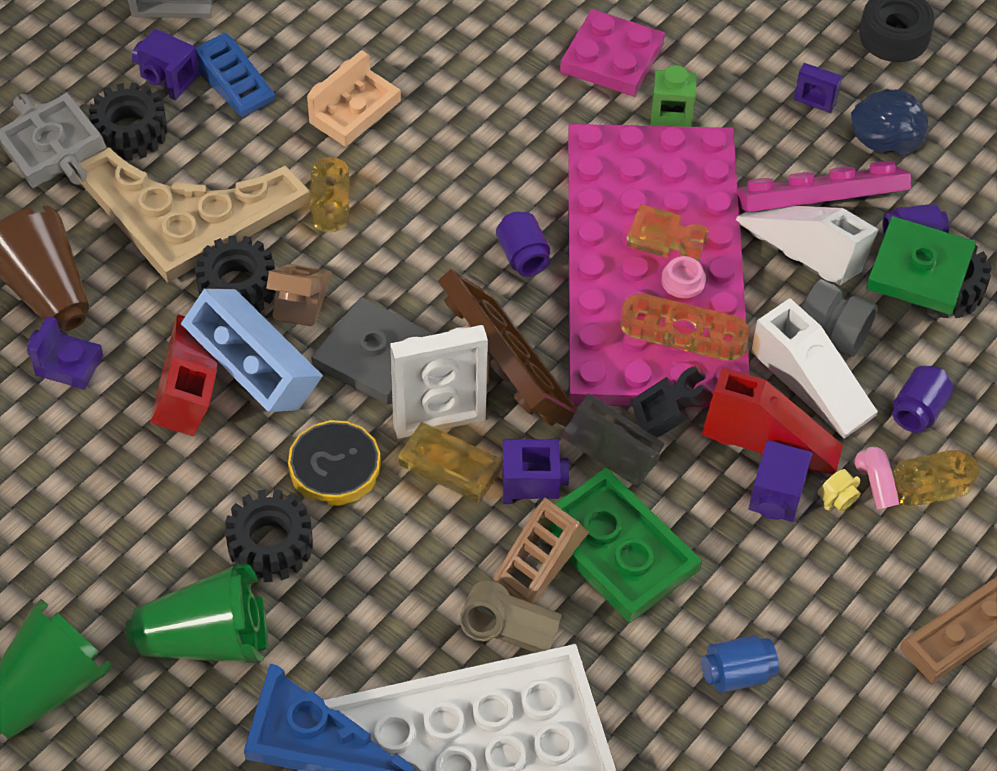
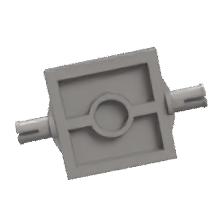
M65 93L48 103L37 106L32 103L26 94H20L23 103L18 96L15 97L13 105L21 115L13 122L0 128V145L29 185L34 188L62 172L66 173L73 184H80L76 174L82 182L85 181L87 172L79 163L107 147L101 134L71 96Z

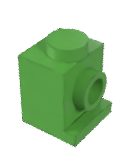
M678 65L669 66L666 70L655 71L650 126L692 127L697 73L688 72L684 67ZM661 105L684 106V113L660 111Z

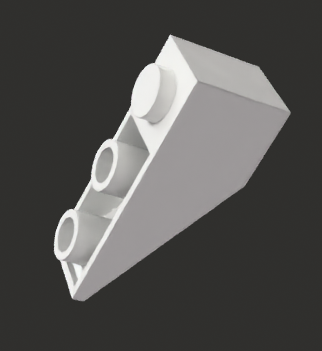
M790 206L745 212L737 216L736 219L754 237L768 241L784 251L787 257L801 261L817 271L823 279L835 282L838 285H842L862 272L878 232L876 227L843 208Z
M791 298L757 320L751 353L840 436L845 439L877 416L876 408L822 326Z

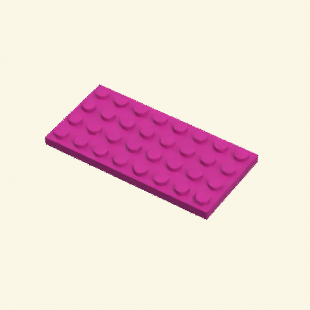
M569 124V398L574 404L632 406L630 400L666 377L677 383L682 372L693 366H696L706 376L703 381L696 384L694 389L703 384L712 394L722 367L750 375L740 223L736 221L737 216H739L733 128ZM687 256L694 258L701 264L706 275V282L703 291L697 296L678 298L670 295L663 288L661 282L663 269L674 258ZM711 399L705 404L699 406L690 405L688 407H709Z

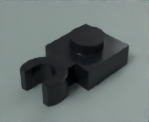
M696 366L686 369L679 376L677 383L666 377L630 400L643 436L651 442L689 419L685 408L690 405L699 406L705 404L712 398V392L703 384L694 389L696 384L706 378L701 370Z

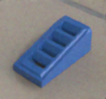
M223 33L196 47L199 73L241 118L276 100L275 93L238 44L227 33ZM244 78L243 80L231 85L232 83ZM252 88L255 90L242 98L239 97V95Z

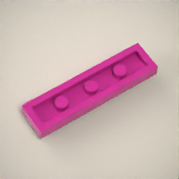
M880 161L871 163L869 170L855 171L854 167H837L830 169L829 175L814 177V173L809 172L794 173L789 175V181L773 183L771 178H758L749 180L747 187L737 188L738 205L746 212L911 190L910 172L895 166V162Z

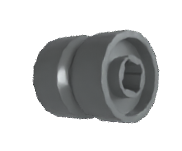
M821 279L810 291L802 309L822 326L837 351L854 357L863 345L873 325L878 306L856 295L845 300L844 293L839 287Z

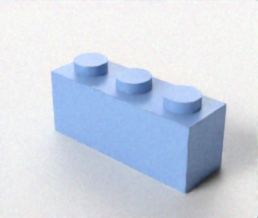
M204 289L181 322L192 336L268 412L299 410L323 377L236 289Z

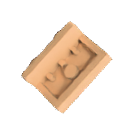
M362 50L350 60L344 61L337 71L323 82L317 83L311 89L307 96L309 123L346 147L401 101V90L370 70V55Z

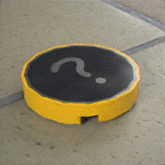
M329 420L312 425L298 435L290 447L288 459L289 474L294 487L305 498L316 502V499L327 501V505L341 506L358 501L369 493L376 483L381 466V454L376 440L363 427L348 421Z

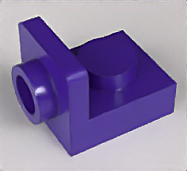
M48 316L40 329L35 330L31 334L27 346V353L31 357L35 376L84 390L103 357L100 344L61 334L57 319Z

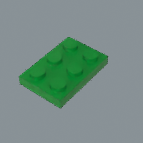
M607 467L555 503L556 506L589 531L568 559V562L629 623L701 569L702 560ZM552 523L547 529L558 538L563 532V529L555 523Z

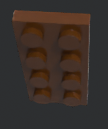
M452 269L438 280L448 295L444 301L449 309L459 318H465L471 327L484 326L488 339V351L494 357L490 364L503 380L513 383L518 390L514 397L527 413L533 415L537 412L549 425L554 426L558 423L571 431H574L586 420L492 294Z

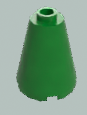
M248 564L235 565L136 607L133 610L132 618L126 621V636L130 647L137 648L139 654L144 657L240 663L263 661L265 657L258 651L267 649V619L263 596L254 597L250 588V584L258 583L253 569Z
M42 599L33 606L0 659V734L2 733L7 739H11L107 675L113 669V666L107 660L100 667L92 660L99 651L61 615L56 612L49 620L42 613L48 607V604Z

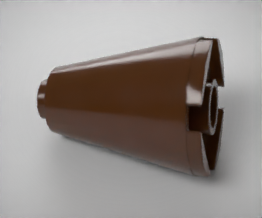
M43 206L46 212L35 214L30 207L22 209L0 221V279L43 321L47 316L57 319L59 329L63 331L73 330L85 321V315L89 310V303L62 218L57 210L50 206Z

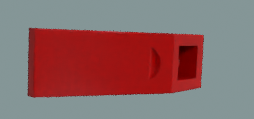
M177 314L150 423L194 437L209 408L217 373V360L181 324L185 316Z
M722 367L713 392L702 436L715 439L724 445H735L749 449L763 455L767 440L812 452L808 470L831 475L836 473L843 444L767 380Z

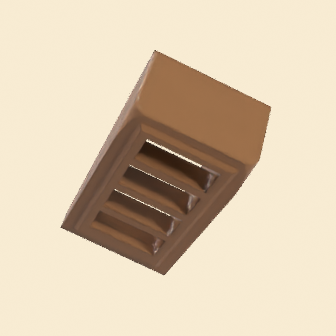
M544 498L531 515L493 580L503 585L516 598L535 604L589 531L558 506ZM552 523L563 529L559 538L547 530ZM540 538L553 546L549 555L536 546ZM529 553L543 563L539 571L524 561ZM517 569L533 580L528 588L512 577Z

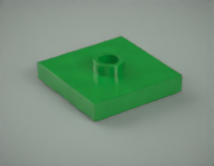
M892 216L869 276L866 289L952 315L976 241Z

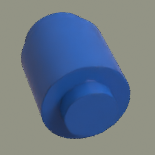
M757 635L710 644L707 649V655L702 656L701 659L705 681L708 685L714 684L719 693L766 684L768 679L777 676L779 671L778 656L773 642L768 637L760 639Z

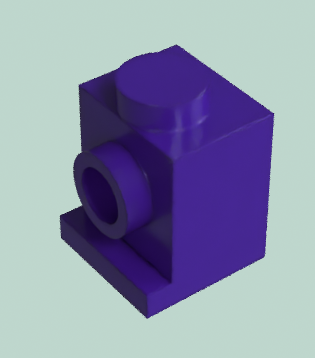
M156 28L143 41L138 42L132 52V62L139 65L141 77L153 85H159L168 89L169 98L177 100L199 76L195 46Z
M503 439V504H512V499H559L560 486L569 485V459L560 458L559 439Z

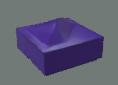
M803 63L798 74L794 100L832 113L837 103L842 76Z

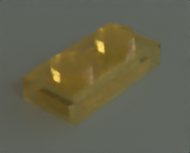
M423 422L419 424L398 455L399 466L478 503L482 501L502 470L501 458Z

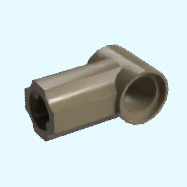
M486 580L477 583L470 590L460 613L459 622L465 634L474 640L488 641L497 638L537 653L550 650L562 614L510 596L503 585L495 581ZM476 606L488 607L495 614L485 615Z

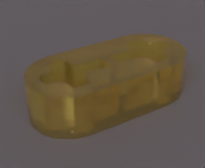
M332 157L317 161L311 171V219L313 225L323 232H336L343 229L348 224L350 217L349 169L344 161ZM328 176H335L334 186H326ZM327 203H334V213H326Z
M950 450L904 460L895 467L893 473L899 502L907 506H920L967 495L973 489L979 468L978 463L971 455L960 450ZM948 469H954L955 473L947 474ZM956 474H964L963 479H958ZM910 477L913 483H921L920 487L914 488L911 482L904 483L905 478Z

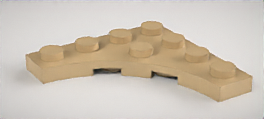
M108 147L79 163L87 172L85 181L82 182L76 174L83 187L167 283L197 267L196 260L198 255L204 256L203 249L207 245L215 249V240L221 238L223 243L226 244L229 243L228 236L236 235L237 242H241L243 236L250 237L311 202L310 191L286 166L257 178L236 182V188L206 191V185L174 182L172 186L150 180L147 173L130 165Z

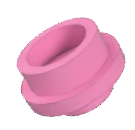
M680 256L671 260L663 269L661 282L663 288L670 295L678 298H692L703 291L706 275L697 260L687 256Z

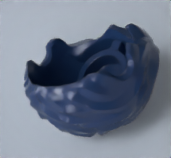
M885 89L872 93L855 105L854 110L851 112L855 136L869 149L875 150L876 153L883 154L884 151H896L898 155L904 156L918 150L927 139L928 117L923 105L913 95L903 90Z

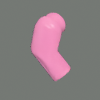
M869 447L867 451H860L855 457V466L860 474H868L876 509L899 505L892 470L885 451L878 447Z

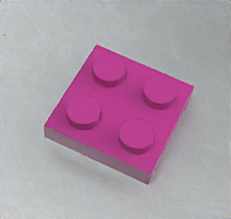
M591 9L561 60L560 72L635 97L664 45L665 32Z

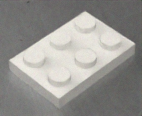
M483 325L469 328L459 327L445 333L425 337H410L400 342L390 343L393 425L397 439L486 420L488 339Z

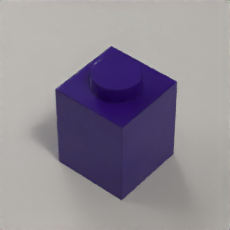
M767 440L754 482L748 510L758 512L769 519H783L794 522L812 452Z

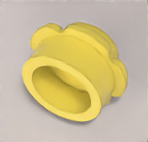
M845 469L832 475L817 492L824 501V508L831 510L836 507L839 512L849 508L861 495L856 489L860 484V478L858 476L853 478Z

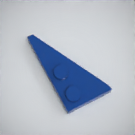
M275 664L269 665L244 748L245 760L300 771H414L409 762L397 753L392 756L371 740L370 733L339 710L330 709L324 700L312 690L307 693L288 679L281 667Z

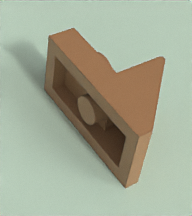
M287 264L269 271L266 289L276 290L273 318L280 321L313 326L317 321L330 283L332 271L295 264Z

